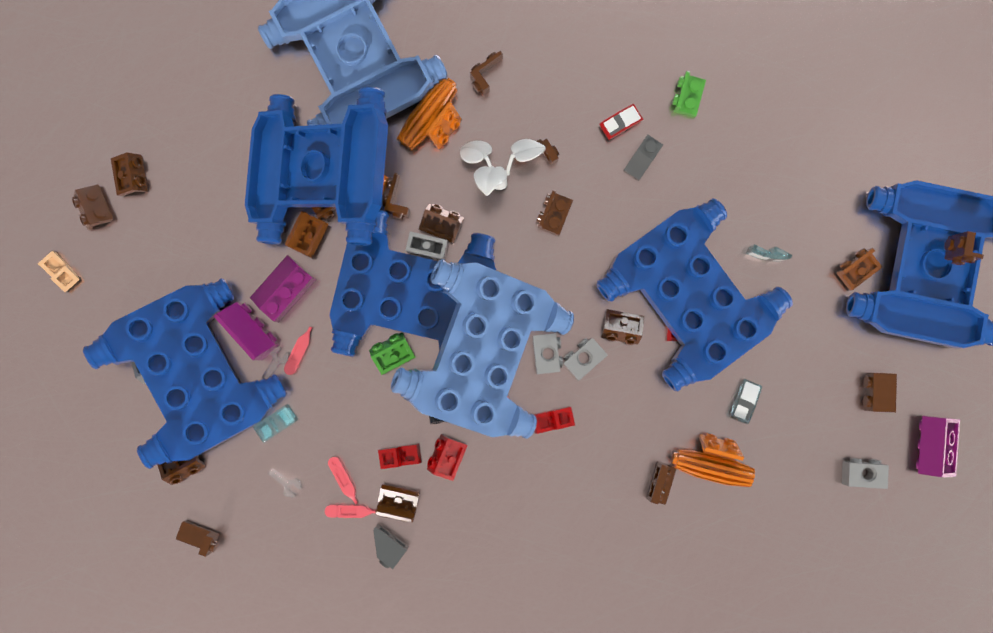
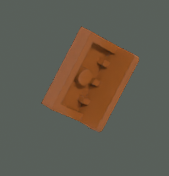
M301 211L288 235L285 245L312 258L329 224Z
M873 248L861 249L855 254L856 258L852 261L850 259L840 265L841 269L836 272L850 291L854 290L882 268V265L872 254L875 252Z

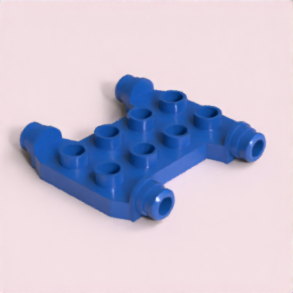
M362 87L359 89L357 105H348L342 124L294 126L293 122H296L295 110L293 109L295 100L290 96L273 94L269 97L270 105L267 107V111L258 112V117L251 131L245 195L248 222L257 224L258 236L256 240L265 244L282 243L281 234L284 233V227H286V222L283 219L288 207H336L338 222L346 224V242L365 246L372 244V234H374V229L377 227V222L374 220L382 205L388 123L385 117L387 113L384 102L385 92L382 89L376 87Z
M918 180L904 184L898 183L891 187H872L866 200L867 208L872 211L877 210L883 216L891 217L901 223V232L890 290L886 292H871L869 294L852 293L846 305L848 316H855L865 323H870L881 333L953 348H967L984 344L993 346V321L988 319L989 314H985L973 307L981 259L976 260L975 263H965V265L952 264V261L944 259L946 252L944 246L948 236L966 231L976 232L973 253L982 254L985 239H993V196Z
M714 198L710 199L708 203L697 205L694 208L682 209L674 213L615 256L604 278L597 281V288L606 300L611 302L618 296H625L641 290L669 328L681 347L671 359L670 367L662 371V376L669 387L677 392L683 386L687 387L689 384L710 380L768 337L772 333L777 321L786 312V309L793 305L791 296L782 287H775L771 292L768 291L765 294L745 300L705 245L711 233L720 225V221L727 218L725 207L719 200Z
M379 210L374 220L377 222V227H375L374 234H372L371 245L365 246L349 243L346 245L329 314L333 328L332 340L334 342L331 347L333 353L354 357L356 355V346H359L360 340H364L372 325L438 340L440 350L457 303L443 292L444 289L440 285H435L431 282V274L438 261L390 250V233L387 231L388 224H386L389 214L385 211ZM481 233L471 234V242L468 243L467 249H465L458 263H479L496 270L494 264L495 256H493L495 238Z
M222 278L215 283L184 286L113 321L104 334L98 336V339L93 341V344L83 348L84 356L93 369H99L101 366H107L111 363L119 365L121 363L135 362L161 410L166 423L145 444L137 447L138 456L148 469L165 462L191 460L261 422L267 412L273 408L272 404L278 402L277 399L285 397L287 394L278 376L275 374L271 375L268 379L263 378L260 381L257 379L253 382L241 384L238 381L208 326L214 319V315L220 312L219 308L225 306V303L234 300L231 290Z

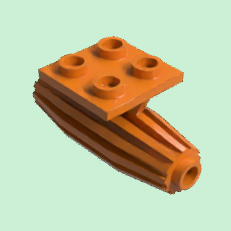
M447 78V80L441 79L439 83L427 92L409 115L397 137V140L407 149L412 151L427 136L440 149L442 145L448 142L452 132L460 126L462 119L451 103L457 92V88H455L457 84L450 78Z
M700 434L699 439L703 451L678 449L677 453L673 452L671 463L674 464V468L696 478L740 487H751L754 482L755 469L734 460L743 461L744 456L736 441L725 438L722 440L713 434Z

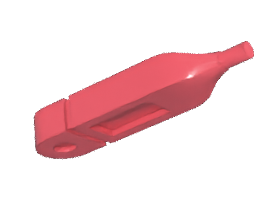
M310 326L298 338L284 366V372L287 375H294L310 345V332L312 330Z
M337 456L331 457L328 461V466L342 492L351 498L355 505L358 504L355 497V486L342 461Z
M330 504L325 508V515L330 518H363L375 513L376 510H372L364 505Z

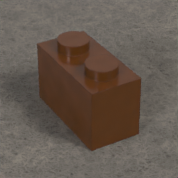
M866 373L863 382L866 388L863 398L865 411L896 413L897 374Z

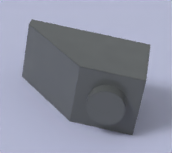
M647 134L623 171L639 181L663 147V144Z
M377 524L373 530L377 558L380 560L379 563L388 569L390 567L394 569L407 551L408 546Z

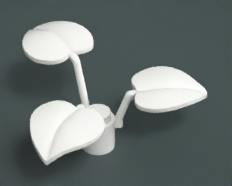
M522 139L515 142L511 146L513 154L510 155L506 170L503 167L491 165L487 155L492 152V147L484 141H471L464 144L460 148V156L467 163H478L483 158L486 160L488 167L478 168L474 173V180L478 188L488 196L494 189L502 190L507 187V176L510 175V168L514 158L519 162L530 161L542 154L546 147L531 139Z

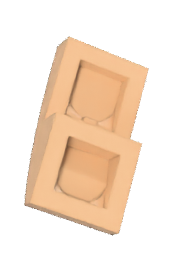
M54 250L38 263L52 277L50 279L64 292H67L80 280L71 267Z

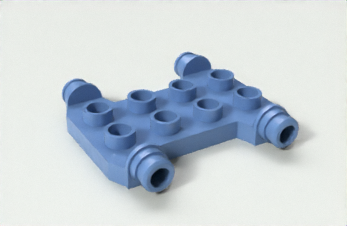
M279 0L273 9L269 11L272 18L267 20V23L258 26V31L269 49L274 48L278 44H289L290 41L303 40L329 88L331 95L322 105L318 106L321 112L315 118L307 120L308 126L342 124L348 105H357L359 89L362 87H376L385 92L384 102L385 109L387 110L385 117L388 118L421 101L427 92L434 88L435 84L439 83V80L447 78V71L438 55L422 61L419 55L400 59L372 6L375 0Z
M441 259L433 268L431 282L432 284L440 285L444 289L443 292L449 295L457 304L432 370L414 369V371H407L402 367L397 369L391 382V391L401 394V397H404L403 399L409 401L422 414L490 437L508 435L511 437L522 436L528 439L536 429V416L528 414L527 411L517 406L507 397L531 331H551L554 333L559 332L562 335L567 334L573 326L574 314L571 311H566L564 307L555 302L543 289L479 263H448Z

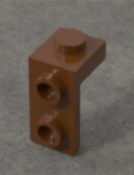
M501 51L491 53L482 64L478 63L471 69L470 78L473 81L472 86L477 92H481L483 96L490 92V86L482 74L503 59Z
M541 139L537 140L536 142L546 147L543 153L550 165L552 166L557 163L559 152L555 145L551 146L548 139L543 141ZM514 158V163H515V164L520 163L519 161L516 160V158Z
M394 173L393 178L390 177L388 182L390 191L388 196L385 195L383 207H385L384 210L387 213L392 214V217L403 220V217L409 218L410 209L393 204L400 179L399 174Z
M183 521L176 540L200 548L198 554L206 557L215 552L218 546L217 539L219 533Z

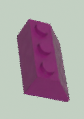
M287 255L251 295L250 299L272 321L279 323L316 279Z
M235 302L214 315V318L252 360H264L279 346L276 342L278 338L271 331L267 332L264 328V322L259 317L255 318L251 314L252 309L246 303Z
M922 416V420L919 423L921 439L918 441L920 454L916 462L918 474L936 477H956L960 419Z

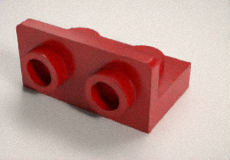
M441 434L435 442V450L428 460L427 470L433 475L454 481L468 445Z

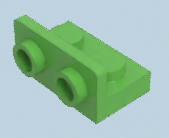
M686 71L683 76L680 75L677 87H680L678 94L675 93L672 105H675L673 112L695 118L706 80L691 76L690 71Z
M403 332L391 335L388 340L374 344L369 350L370 356L381 375L415 358V354Z

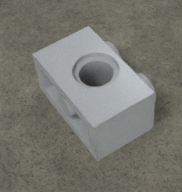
M410 232L405 251L435 260H445L449 243L445 239Z
M556 333L532 336L536 374L560 372V368H563L562 356L558 355V349L561 348L560 337H556ZM550 348L553 351L551 359L543 357L544 349Z
M585 338L578 344L579 349L573 352L571 350L563 357L565 359L563 365L577 381L581 380L608 356L593 338L589 340ZM582 352L588 355V361L584 364L579 361V354Z
M850 458V461H843L842 484L851 487L888 489L889 465L881 464V460L869 459L868 463L862 462V459ZM866 468L868 473L863 477L862 472Z

